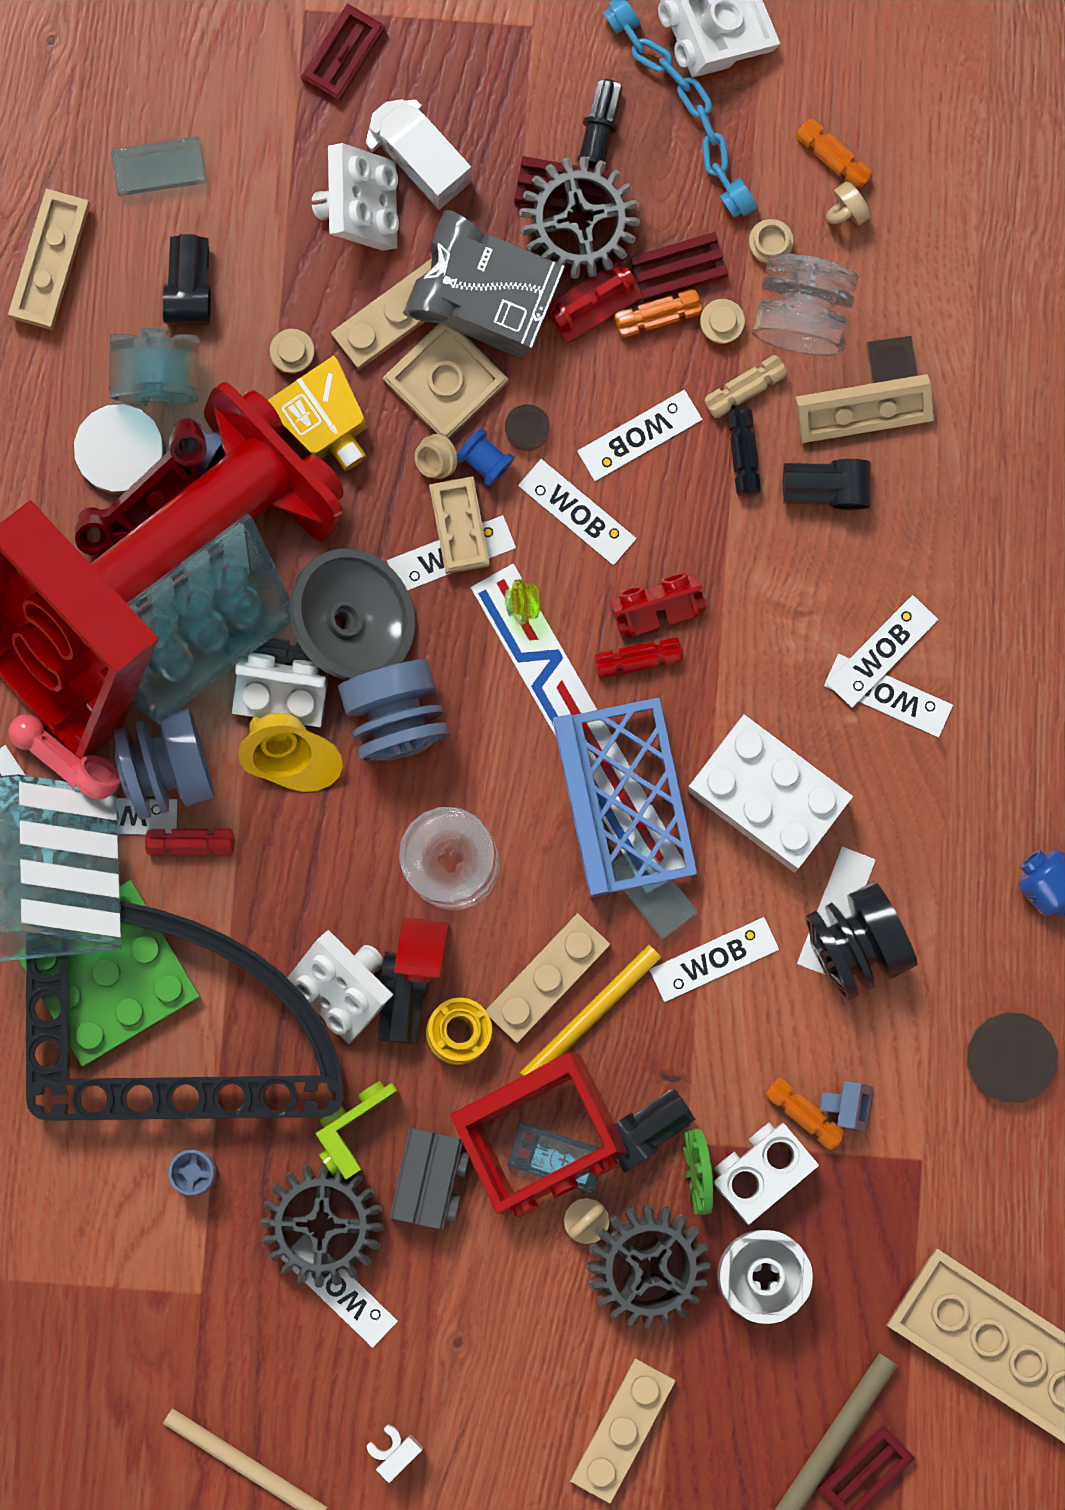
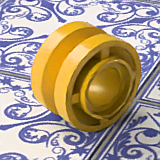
M452 998L441 1003L432 1013L426 1027V1040L432 1053L441 1061L452 1065H464L476 1060L487 1048L492 1035V1024L486 1010L477 1002L467 998ZM453 1020L464 1021L470 1027V1039L464 1043L452 1041L447 1035V1024Z

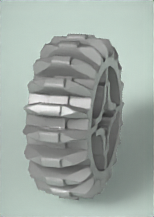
M581 157L578 163V170L574 171L571 160L564 158L562 160L564 173L560 175L552 164L546 166L545 171L550 178L548 183L539 176H535L532 179L533 185L540 190L539 195L531 191H525L523 194V199L534 204L533 209L523 208L519 210L520 217L532 218L533 222L531 225H525L520 228L521 235L535 233L537 237L536 240L531 241L526 246L527 250L530 252L535 251L541 245L546 251L541 257L549 260L552 256L557 259L556 263L563 266L565 263L571 264L570 277L575 279L579 277L580 265L586 266V272L589 277L597 275L596 261H600L606 271L612 269L613 264L608 256L610 252L617 258L624 259L627 253L618 245L619 241L633 244L636 240L635 236L624 232L625 226L637 227L640 223L638 218L626 217V211L634 210L639 206L638 201L631 200L624 203L621 197L632 190L629 183L625 184L617 190L613 183L619 179L621 173L618 170H614L607 179L604 178L601 174L605 169L606 163L601 160L596 164L594 172L587 171L588 157ZM578 181L588 182L599 187L606 193L611 203L601 205L588 203L584 199L581 189H579ZM564 184L567 200L565 211L559 215L543 219V208L547 197L555 188ZM575 200L577 206H580L581 211L584 213L589 212L591 214L599 211L602 213L594 215L591 221L585 222L588 228L583 231V234L582 230H579L577 223H557L558 221L565 220L567 214L572 215L574 213L571 207L575 205ZM615 216V227L611 238L603 248L594 252L592 244V228L594 224ZM558 230L570 232L574 236L577 246H579L581 255L571 254L560 249L550 240L546 232Z

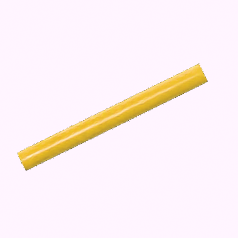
M648 945L520 1073L524 1076L564 1055L661 956Z

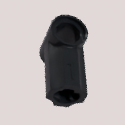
M180 234L170 237L168 284L164 285L163 290L164 324L209 325L211 288L210 285H207L210 248L208 238L193 234Z
M863 459L833 460L831 464L784 463L782 480L783 503L830 504L831 508L840 510L870 508L871 462Z
M385 951L381 983L393 996L380 1011L378 1040L417 1044L422 997H426L428 982L408 981L404 979V974L394 973L397 952Z
M672 1088L636 1114L631 1112L615 1123V1127L628 1153L616 1158L624 1173L656 1152L658 1145L668 1138H672L696 1120L675 1088Z

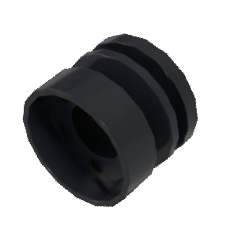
M876 881L847 895L852 914L847 918L844 917L842 912L833 903L826 905V914L831 924L829 927H827L817 911L805 916L813 952L828 980L839 989L847 1001L859 995L853 975H857L867 991L875 987L870 966L877 964L881 971L889 979H892L918 965L907 933L888 897Z

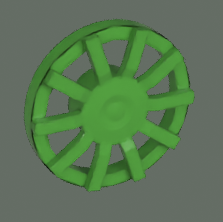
M690 1129L684 1133L686 1147H683V1154L689 1167V1171L685 1172V1179L690 1178L689 1201L693 1202L694 1214L707 1215L711 1214L713 1207L712 1166L702 1129Z

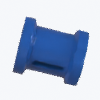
M481 428L461 447L457 453V460L460 463L466 461L485 478L484 484L490 488L510 468L515 457L511 453L507 455L502 453L486 438L487 432Z

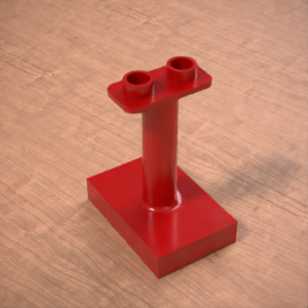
M221 382L211 390L204 408V417L213 432L220 435L225 457L91 564L31 500L0 523V678L53 736L80 760L84 756L92 755L114 737V728L123 725L159 638L137 615L149 605L148 587L167 573L169 574L170 586L174 585L185 576L184 560L203 546L207 558L220 548V533L239 519L242 530L269 507L290 513L307 533L318 541H324L334 532L342 516L343 510L339 500L343 497L344 491L335 472L319 457L308 455L302 460L279 436L282 433L283 425L277 411L264 396L254 390H247L241 395L227 382ZM131 600L133 601L134 611L127 604Z

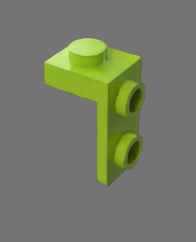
M378 1081L358 1095L362 1102L349 1112H346L343 1106H341L336 1113L320 1120L323 1129L315 1134L326 1150L319 1155L333 1177L336 1176L338 1169L346 1180L363 1170L338 1131L397 1093L398 1090L393 1083L384 1087L382 1082Z

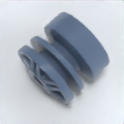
M420 659L386 666L358 675L338 685L346 716H368L369 719L368 722L351 731L353 740L374 738L373 741L363 744L356 749L360 762L374 760L391 761L420 753L428 749L432 744L450 736L446 723L426 725L427 722L443 715L442 706H420L419 700L436 691L428 660Z
M189 707L160 715L161 736L157 738H152L143 720L136 722L139 743L133 744L125 725L114 728L116 741L114 757L125 796L131 801L140 820L151 817L148 796L155 795L162 814L169 812L168 791L177 789L186 807L215 799L204 750Z

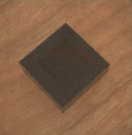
M912 336L867 342L866 350L872 383L918 376Z

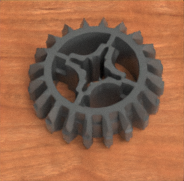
M321 1163L319 1168L320 1177H313L310 1165L302 1166L304 1181L299 1182L292 1172L287 1173L285 1177L292 1188L286 1191L282 1186L275 1184L272 1187V1191L282 1198L281 1201L277 1204L266 1200L263 1204L265 1209L275 1212L274 1219H260L261 1227H274V1235L263 1237L261 1239L262 1244L270 1245L277 1242L279 1246L278 1250L269 1255L270 1261L275 1262L282 1256H285L289 1261L281 1269L283 1275H288L297 1266L301 1269L297 1276V1283L304 1284L309 1272L315 1273L314 1283L315 1287L318 1288L324 1285V1273H331V1279L335 1286L342 1284V1277L339 1272L342 1268L346 1269L351 1278L357 1277L359 1273L352 1262L357 1258L362 1264L369 1266L372 1259L362 1252L364 1247L367 1246L378 1250L381 1246L379 1241L368 1238L369 1232L384 1230V1224L370 1223L369 1215L381 1213V1205L367 1208L364 1202L375 1195V1191L369 1188L359 1195L355 1189L363 1180L360 1175L353 1177L348 1185L343 1182L344 1176L339 1169L336 1172L335 1178H330L329 1170L324 1163ZM317 1187L314 1208L310 1214L305 1217H285L290 1204L300 1193L309 1188ZM331 1187L343 1192L350 1198L358 1211L359 1220L340 1218L333 1212L330 1198ZM324 1200V1212L329 1214L327 1220L333 1218L334 1223L345 1224L346 1227L326 1231L325 1238L322 1239L321 1250L320 1238L315 1236L316 1231L311 1232L309 1226H299L298 1223L318 1219L319 1212L322 1211V1201ZM285 1230L303 1232L310 1237L314 1252L313 1262L300 1257L291 1248ZM340 1233H359L354 1247L346 1256L336 1262L327 1263L330 1241L335 1235Z
M649 1203L643 1205L642 1217L638 1218L632 1206L626 1207L625 1214L628 1221L622 1224L621 1220L613 1214L609 1217V1220L616 1229L611 1234L601 1227L596 1231V1234L605 1241L604 1245H589L588 1251L594 1256L600 1257V1260L587 1262L586 1270L600 1275L592 1278L588 1285L591 1290L598 1291L604 1289L598 1295L596 1301L601 1307L613 1302L609 1310V1315L613 1319L619 1318L626 1311L625 1323L630 1327H634L640 1315H642L643 1326L646 1329L653 1328L654 1316L656 1315L659 1316L664 1326H669L671 1318L668 1312L674 1309L681 1318L686 1317L687 1311L681 1304L686 1299L694 1305L700 1302L699 1297L691 1291L693 1287L707 1288L708 1282L706 1279L696 1274L697 1272L710 1270L711 1265L707 1260L696 1258L705 1254L708 1251V1247L704 1242L693 1243L700 1234L696 1226L689 1227L683 1231L687 1223V1218L683 1214H678L670 1222L671 1209L667 1206H662L656 1218H654L653 1206ZM641 1232H663L659 1239L655 1237L644 1247H636L626 1242L630 1237ZM675 1240L678 1241L683 1254V1270L679 1279L673 1276L667 1269V1261L672 1254L670 1247ZM616 1253L620 1254L629 1263V1272L624 1279L627 1284L621 1292L617 1290L612 1274ZM631 1255H635L640 1260L647 1258L649 1261L651 1257H654L653 1262L664 1278L655 1272L650 1275L647 1271L646 1275L642 1276L643 1270ZM652 1286H661L668 1291L670 1290L666 1295L655 1300H634L637 1294L641 1296L644 1291Z

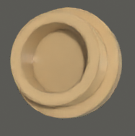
M766 219L754 226L749 236L751 253L757 260L766 264H776L785 260L793 247V234L790 228L782 221L776 219Z
M717 299L710 302L703 309L700 318L703 334L710 341L718 344H727L736 340L741 335L745 325V316L738 304L728 299Z
M283 330L271 342V360L282 372L288 374L300 373L306 370L314 359L315 350L313 342L301 330Z
M432 434L425 437L416 448L415 463L423 475L435 479H443L455 471L457 453L448 438L440 434Z

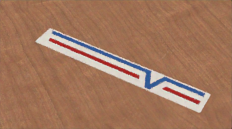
M514 564L471 587L554 734L553 717L568 714L572 716L597 710ZM600 720L582 724L585 741L602 752L612 737L606 724ZM615 741L606 755L629 769L630 766ZM588 751L592 767L598 756ZM602 760L593 774L595 786L611 796L625 774ZM629 777L616 799L639 813L648 797L641 785ZM597 794L601 812L607 800ZM613 804L603 817L611 834L619 840L622 839L635 819ZM650 804L643 817L665 831L663 823L652 804ZM638 822L625 843L648 857L661 838V835ZM665 839L652 861L667 871L686 867L675 844ZM621 848L624 857L636 876L644 862ZM648 866L642 876L659 872ZM668 881L642 886L647 894Z

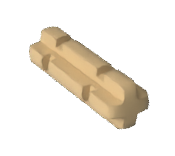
M773 355L761 362L760 368L757 369L754 366L725 384L724 390L721 391L718 388L708 394L704 400L705 405L714 418H720L731 411L732 405L738 407L766 390L768 383L774 385L784 379L787 375L786 367L777 355Z

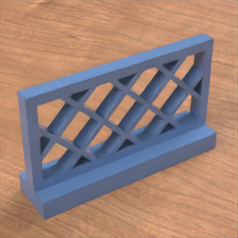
M660 698L572 716L568 714L553 717L556 740L590 898L697 875ZM652 710L656 728L647 742L624 729L633 713ZM625 715L620 725L609 719ZM600 720L616 731L601 752L585 741L582 724ZM620 733L642 747L629 769L606 755ZM657 735L661 752L651 746ZM588 751L598 756L592 767ZM646 751L661 759L664 763L665 773L656 787L633 772ZM602 760L625 774L611 796L595 786L593 774ZM629 777L652 792L639 813L616 799ZM666 779L670 796L660 790ZM597 794L607 800L601 812ZM656 795L673 805L675 816L665 831L643 817V814ZM612 804L635 818L621 840L604 830L602 819ZM638 822L661 835V838L648 857L625 843ZM675 824H677L680 840L669 834ZM606 838L617 845L611 855L609 854ZM665 839L682 849L686 867L667 871L652 861ZM621 848L644 862L634 878L615 882L612 862ZM648 866L659 872L642 876Z

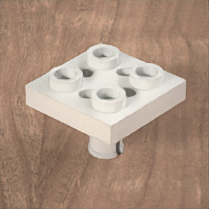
M344 143L328 146L329 190L314 193L312 197L313 202L324 200L323 204L312 205L315 216L320 220L329 218V234L382 251L397 248L399 220L396 202V187L398 185L396 161Z
M329 930L316 940L287 977L306 997L315 1011L325 1020L328 1028L335 1034L340 1035L348 1044L362 1033L393 996L373 975L383 967L381 954L374 947L364 945L353 955Z

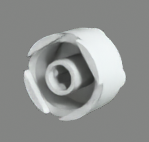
M755 1230L737 1237L728 1245L721 1256L717 1278L722 1297L734 1312L752 1322L771 1324L789 1318L802 1307L811 1292L813 1273L806 1253L795 1240L780 1232ZM768 1263L769 1270L775 1272L777 1277L776 1281L768 1282L767 1289L762 1290L760 1282L753 1280V1272L760 1271L762 1264Z

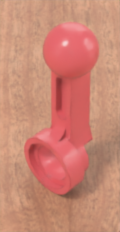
M23 714L11 722L8 732L13 745L22 750H29L66 780L72 789L77 784L82 793L94 799H105L117 791L121 781L116 763L100 755H87L80 760L48 734L44 729L43 723L34 715Z

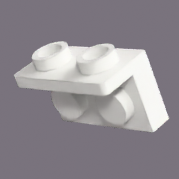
M249 653L248 659L240 658L236 664L235 674H237L232 714L262 718L268 714L278 712L289 713L300 719L304 725L321 727L323 724L329 674L319 670L320 668L312 661L294 660L293 665L290 666L275 663V657L271 655Z

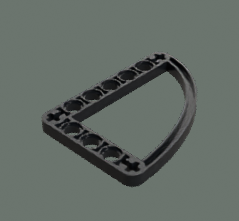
M42 896L34 900L120 913V923L155 930L187 940L217 953L238 965L266 985L287 1006L302 1026L314 1050L320 1070V1076L70 1079V930L51 927V936L57 937L61 935V944L48 941L35 944V935L45 937V926L26 923V1102L31 1114L38 1119L72 1121L308 1118L331 1116L343 1105L342 1070L334 1043L322 1019L300 990L281 971L256 952L229 936L196 921L155 908L123 901L76 896ZM47 949L56 951L61 959L59 970L49 976L39 973L35 964L38 954ZM45 995L55 996L61 1005L60 1014L53 1021H43L36 1014V1003ZM44 1041H53L60 1047V1060L52 1067H43L36 1060V1049ZM305 1082L303 1092H317L319 1084L327 1083L328 1090L336 1092V1101L328 1102L327 1109L325 1110L319 1109L318 1102L303 1101L306 1110L296 1111L299 1096L295 1083ZM277 1083L286 1086L291 1095L288 1106L278 1111L270 1109L264 1099L267 1088ZM229 1084L241 1087L245 1095L243 1105L235 1111H227L222 1108L218 1099L221 1089ZM75 1085L72 1097L75 1114H67L69 1104H55L52 1106L51 1113H45L44 1106L36 1104V1096L44 1095L45 1087L50 1086L52 1094L69 1095L67 1086ZM182 1085H191L198 1092V1104L191 1111H180L173 1103V1094ZM91 1086H99L105 1091L107 1096L105 1107L96 1113L85 1110L81 1102L83 1092ZM135 1086H146L152 1092V1105L144 1112L133 1111L127 1103V1095Z

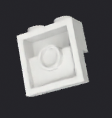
M660 0L661 2L658 5V15L661 23L665 27L672 28L677 40L674 49L676 60L680 66L688 67L692 78L728 69L738 60L773 52L781 44L763 0Z

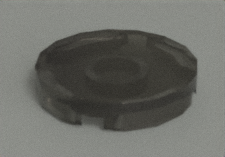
M1006 1012L987 1019L974 1031L967 1046L966 1065L973 1082L984 1095L999 1102L1021 1103L1037 1097L1050 1085L1057 1070L1058 1050L1052 1034L1039 1020L1024 1013Z

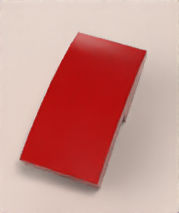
M404 917L399 936L394 973L404 974V979L420 983L430 982L431 977L440 978L449 922Z

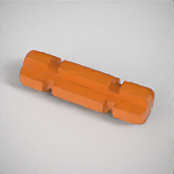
M810 118L805 121L797 131V139L807 148L812 146L814 148L813 153L838 176L841 174L845 176V182H850L858 191L862 189L871 179L872 170L862 161L857 163L854 159L856 156L831 133L826 135L823 131L825 128L815 119Z
M689 290L679 293L677 299L669 296L639 305L638 310L634 312L632 308L617 312L615 314V322L619 334L622 337H629L639 334V329L641 328L648 331L680 321L679 317L685 315L686 319L698 316L702 313V304L696 290Z
M776 1079L765 1093L766 1098L777 1107L781 1105L785 1109L783 1112L810 1135L813 1133L817 1135L818 1138L816 1140L829 1150L835 1149L844 1138L845 1131L838 1127L834 1121L829 1123L826 1120L827 1116L802 1094L798 1093L796 1095L792 1091L794 1088L784 1079Z

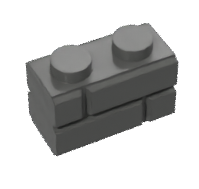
M409 1128L389 1218L444 1230L446 1221L455 1222L460 1200L459 1195L452 1194L455 1177L465 1178L469 1160L467 1150L462 1149L463 1142L461 1139Z

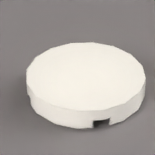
M126 404L107 405L92 412L79 426L74 440L75 461L83 477L95 488L111 494H124L164 456L162 436L155 422L142 410Z

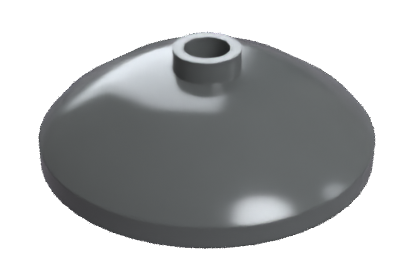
M343 548L331 550L310 561L301 570L294 582L289 605L292 628L302 650L323 671L339 679L349 680L379 668L401 663L409 652L415 632L413 603L401 578L388 564L378 557L357 549ZM335 617L341 620L343 629L337 626Z

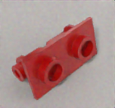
M618 260L613 263V268L609 271L603 269L596 276L590 277L552 300L547 314L566 344L611 318L617 312L642 299V296L634 285L636 280L628 267L624 268Z
M677 573L662 579V585L646 590L643 586H636L621 591L618 594L619 598L609 601L616 616L623 614L622 617L616 618L620 635L629 633L630 637L661 628L656 613L661 610L665 611L669 625L699 616V611L707 608L702 592L693 593L703 589L696 576Z

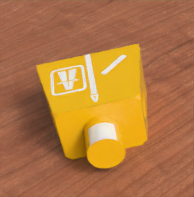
M334 355L268 399L281 419L283 431L307 455H315L323 459L332 453L344 471L354 468L367 457L354 438L367 428L366 421Z

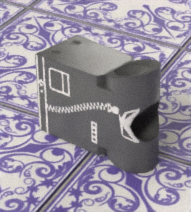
M445 210L431 242V270L416 279L403 315L419 321L446 324L447 327L521 359L533 348L565 266L492 235H484L478 227L465 217L454 211Z

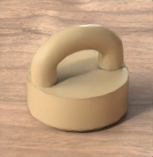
M846 181L833 190L838 203L827 212L826 219L828 223L839 224L850 218L857 226H860L871 218L872 212L869 206L850 182Z
M589 1198L578 1199L565 1212V1230L576 1242L583 1244L595 1243L601 1239L596 1234L598 1228L601 1227L606 1231L608 1230V1212L596 1200Z

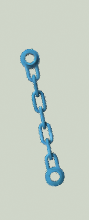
M627 0L610 1L608 3L609 8L603 11V14L616 34L625 30L633 43V57L654 71H666L679 84L677 92L692 116L701 118L707 133L702 143L704 167L708 174L718 176L727 190L720 197L733 218L740 214L745 217L759 208L740 177L730 183L724 174L728 168L726 140L723 135L713 132L707 117L712 109V103L700 82L692 77L683 78L671 66L672 56L667 49L649 39L637 38L633 29L639 26L641 22ZM642 45H646L665 56L666 59L660 58L659 60L661 66L640 55L645 52ZM689 84H692L705 103V109L702 105H698L696 110L684 92V90L686 92L691 90ZM717 140L720 143L721 168L717 163H713L711 167L709 142L713 146L717 144Z

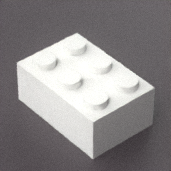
M745 714L730 731L687 790L689 794L794 873L853 797Z

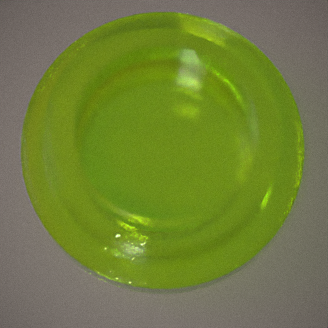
M523 579L514 580L512 589H507L505 593L507 614L514 616L517 624H527L529 619L538 618L540 609L539 593L536 584L526 583Z

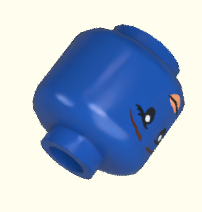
M1037 850L1020 866L1024 874L1018 883L1019 889L1042 915L1050 916L1057 914L1059 917L1065 916V853L1062 850H1053L1044 854L1041 850Z

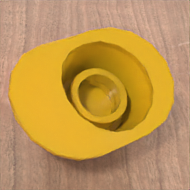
M278 712L268 714L262 718L253 717L250 722V733L242 741L238 750L239 764L246 772L300 792L319 791L329 787L339 778L343 768L342 755L337 747L325 738L307 731L300 719L289 713Z

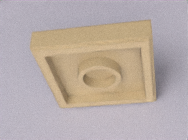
M439 323L382 378L383 382L435 434L443 435L448 439L457 433L509 383V379L464 334L442 323Z

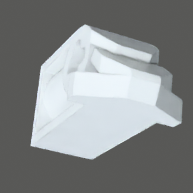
M400 99L385 102L372 113L366 147L371 152H374L381 146L435 207L440 210L472 182L471 166L421 112L422 107L416 100L404 101Z

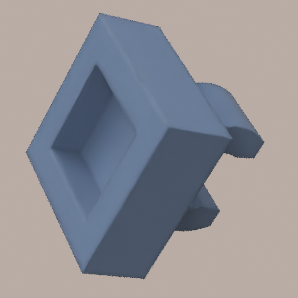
M844 1081L842 1095L822 1092L820 1110L839 1114L838 1127L867 1132L873 1087L862 1083Z

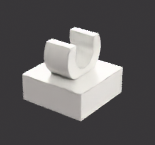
M388 1424L384 1430L392 1438L393 1444L391 1448L380 1450L371 1441L367 1445V1450L372 1457L384 1460L376 1470L390 1483L422 1451L423 1446L411 1434L401 1443L399 1431L394 1426Z

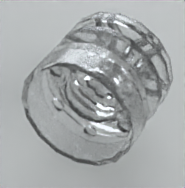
M776 254L768 257L765 272L770 277L764 278L762 290L767 295L778 300H764L758 303L752 335L769 345L802 354L818 356L842 354L849 321L834 311H844L852 308L854 297L850 293L856 291L859 276L853 270L843 265L818 257L795 254Z
M439 807L424 812L409 824L401 839L399 862L404 878L424 901L439 909L459 911L477 905L492 892L500 875L501 857L495 839L477 816L461 808ZM455 851L460 859H464V862L458 863L456 871L451 873L445 865H441V861L448 860L449 852Z

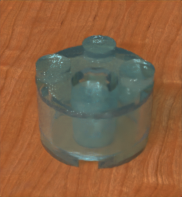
M159 328L141 329L140 337L138 338L132 334L110 335L109 390L111 400L117 403L147 406V402H163V406H179L197 402L199 392L200 337L196 335H175L173 338H168V331Z

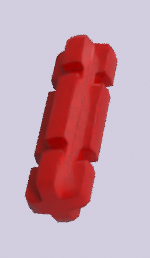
M670 638L661 640L658 645L650 642L620 648L618 653H613L612 650L600 652L595 655L594 661L598 676L604 678L617 675V671L621 670L624 674L658 667L661 662H664L665 665L679 663L683 659V652L679 639Z
M149 829L145 836V849L150 856H165V851H171L172 856H208V851H214L215 856H230L233 854L235 843L234 833L231 829H214V833H208V829H171V833H165V829Z

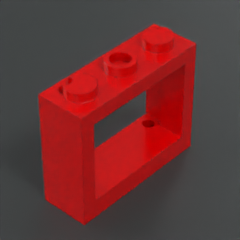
M568 1052L450 1114L496 1214L512 1213L514 1218L521 1217L538 1208L539 1205L536 1200L551 1192L555 1198L574 1190L579 1186L576 1179L591 1171L594 1177L611 1171L619 1165L616 1158L628 1153L581 1054ZM572 1079L604 1146L513 1193L482 1126Z

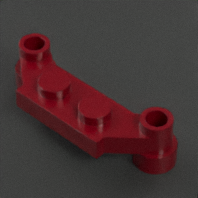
M190 418L178 420L173 426L169 439L170 450L109 508L100 510L95 507H89L81 511L74 531L75 543L80 551L88 555H98L105 552L110 546L111 541L123 539L201 476L198 474L199 462L205 457L207 447L205 436L199 429L196 421Z

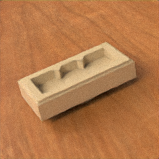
M467 477L429 484L445 573L449 574L490 566L474 478Z

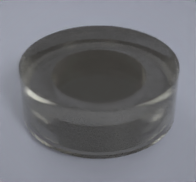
M524 404L517 406L506 418V437L510 444L519 450H536L546 442L549 436L550 425L548 417L542 409L535 405Z

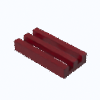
M347 3L301 75V80L308 85L315 86L321 93H327L333 100L340 103L384 33L385 25ZM351 18L357 20L358 22L322 78L317 76V72ZM366 27L370 28L371 31L336 86L332 85V81Z
M522 156L514 202L534 206L533 203L523 199L526 185L535 187L532 183V179L535 176L528 175L529 170L546 173V166L552 164L560 175L564 173L562 163ZM572 165L573 171L578 170V166ZM588 168L587 171L594 172V169ZM603 171L601 176L607 179L609 171ZM541 177L546 183L550 181V178ZM564 184L554 189L555 191L566 192ZM578 184L583 196L596 198L593 205L604 204L606 193L602 189L595 186ZM548 196L544 208L565 211L567 200ZM576 201L575 205L571 207L576 214L587 216L602 214L600 211L591 214L589 212L584 213L581 211L580 206H577Z
M716 232L630 257L643 302L726 278L729 274L723 261L721 248L718 245ZM709 247L710 249L709 252L646 271L642 269V266ZM714 262V269L648 288L646 281Z
M881 1424L817 1489L837 1510H864L915 1457L884 1424ZM884 1438L888 1444L848 1484L835 1494L831 1489ZM896 1451L901 1458L848 1508L843 1502Z

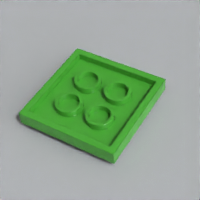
M132 880L119 886V898L111 896L99 898L148 907ZM120 923L121 937L70 930V1047L82 1067L89 1065L201 998L162 932ZM50 927L45 930V937L35 936V944L45 941L61 944V935L57 937L51 936ZM25 942L13 950L26 971ZM51 949L43 950L36 957V969L42 975H53L59 970L61 965L59 954ZM53 995L41 997L52 1017L56 1019L61 1011L59 1000Z

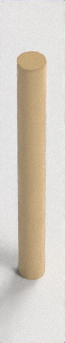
M172 1408L164 1420L163 1424L295 1509H327V1506L175 1409Z

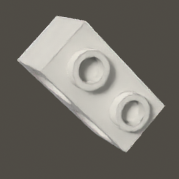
M768 1122L748 1139L753 1145L749 1151L740 1158L733 1152L714 1168L719 1176L713 1180V1185L748 1225L819 1166L784 1123L774 1128ZM775 1142L785 1143L792 1153L791 1162L783 1169L774 1168L767 1159V1151ZM742 1171L751 1173L757 1181L756 1192L746 1199L738 1197L732 1189L733 1178Z

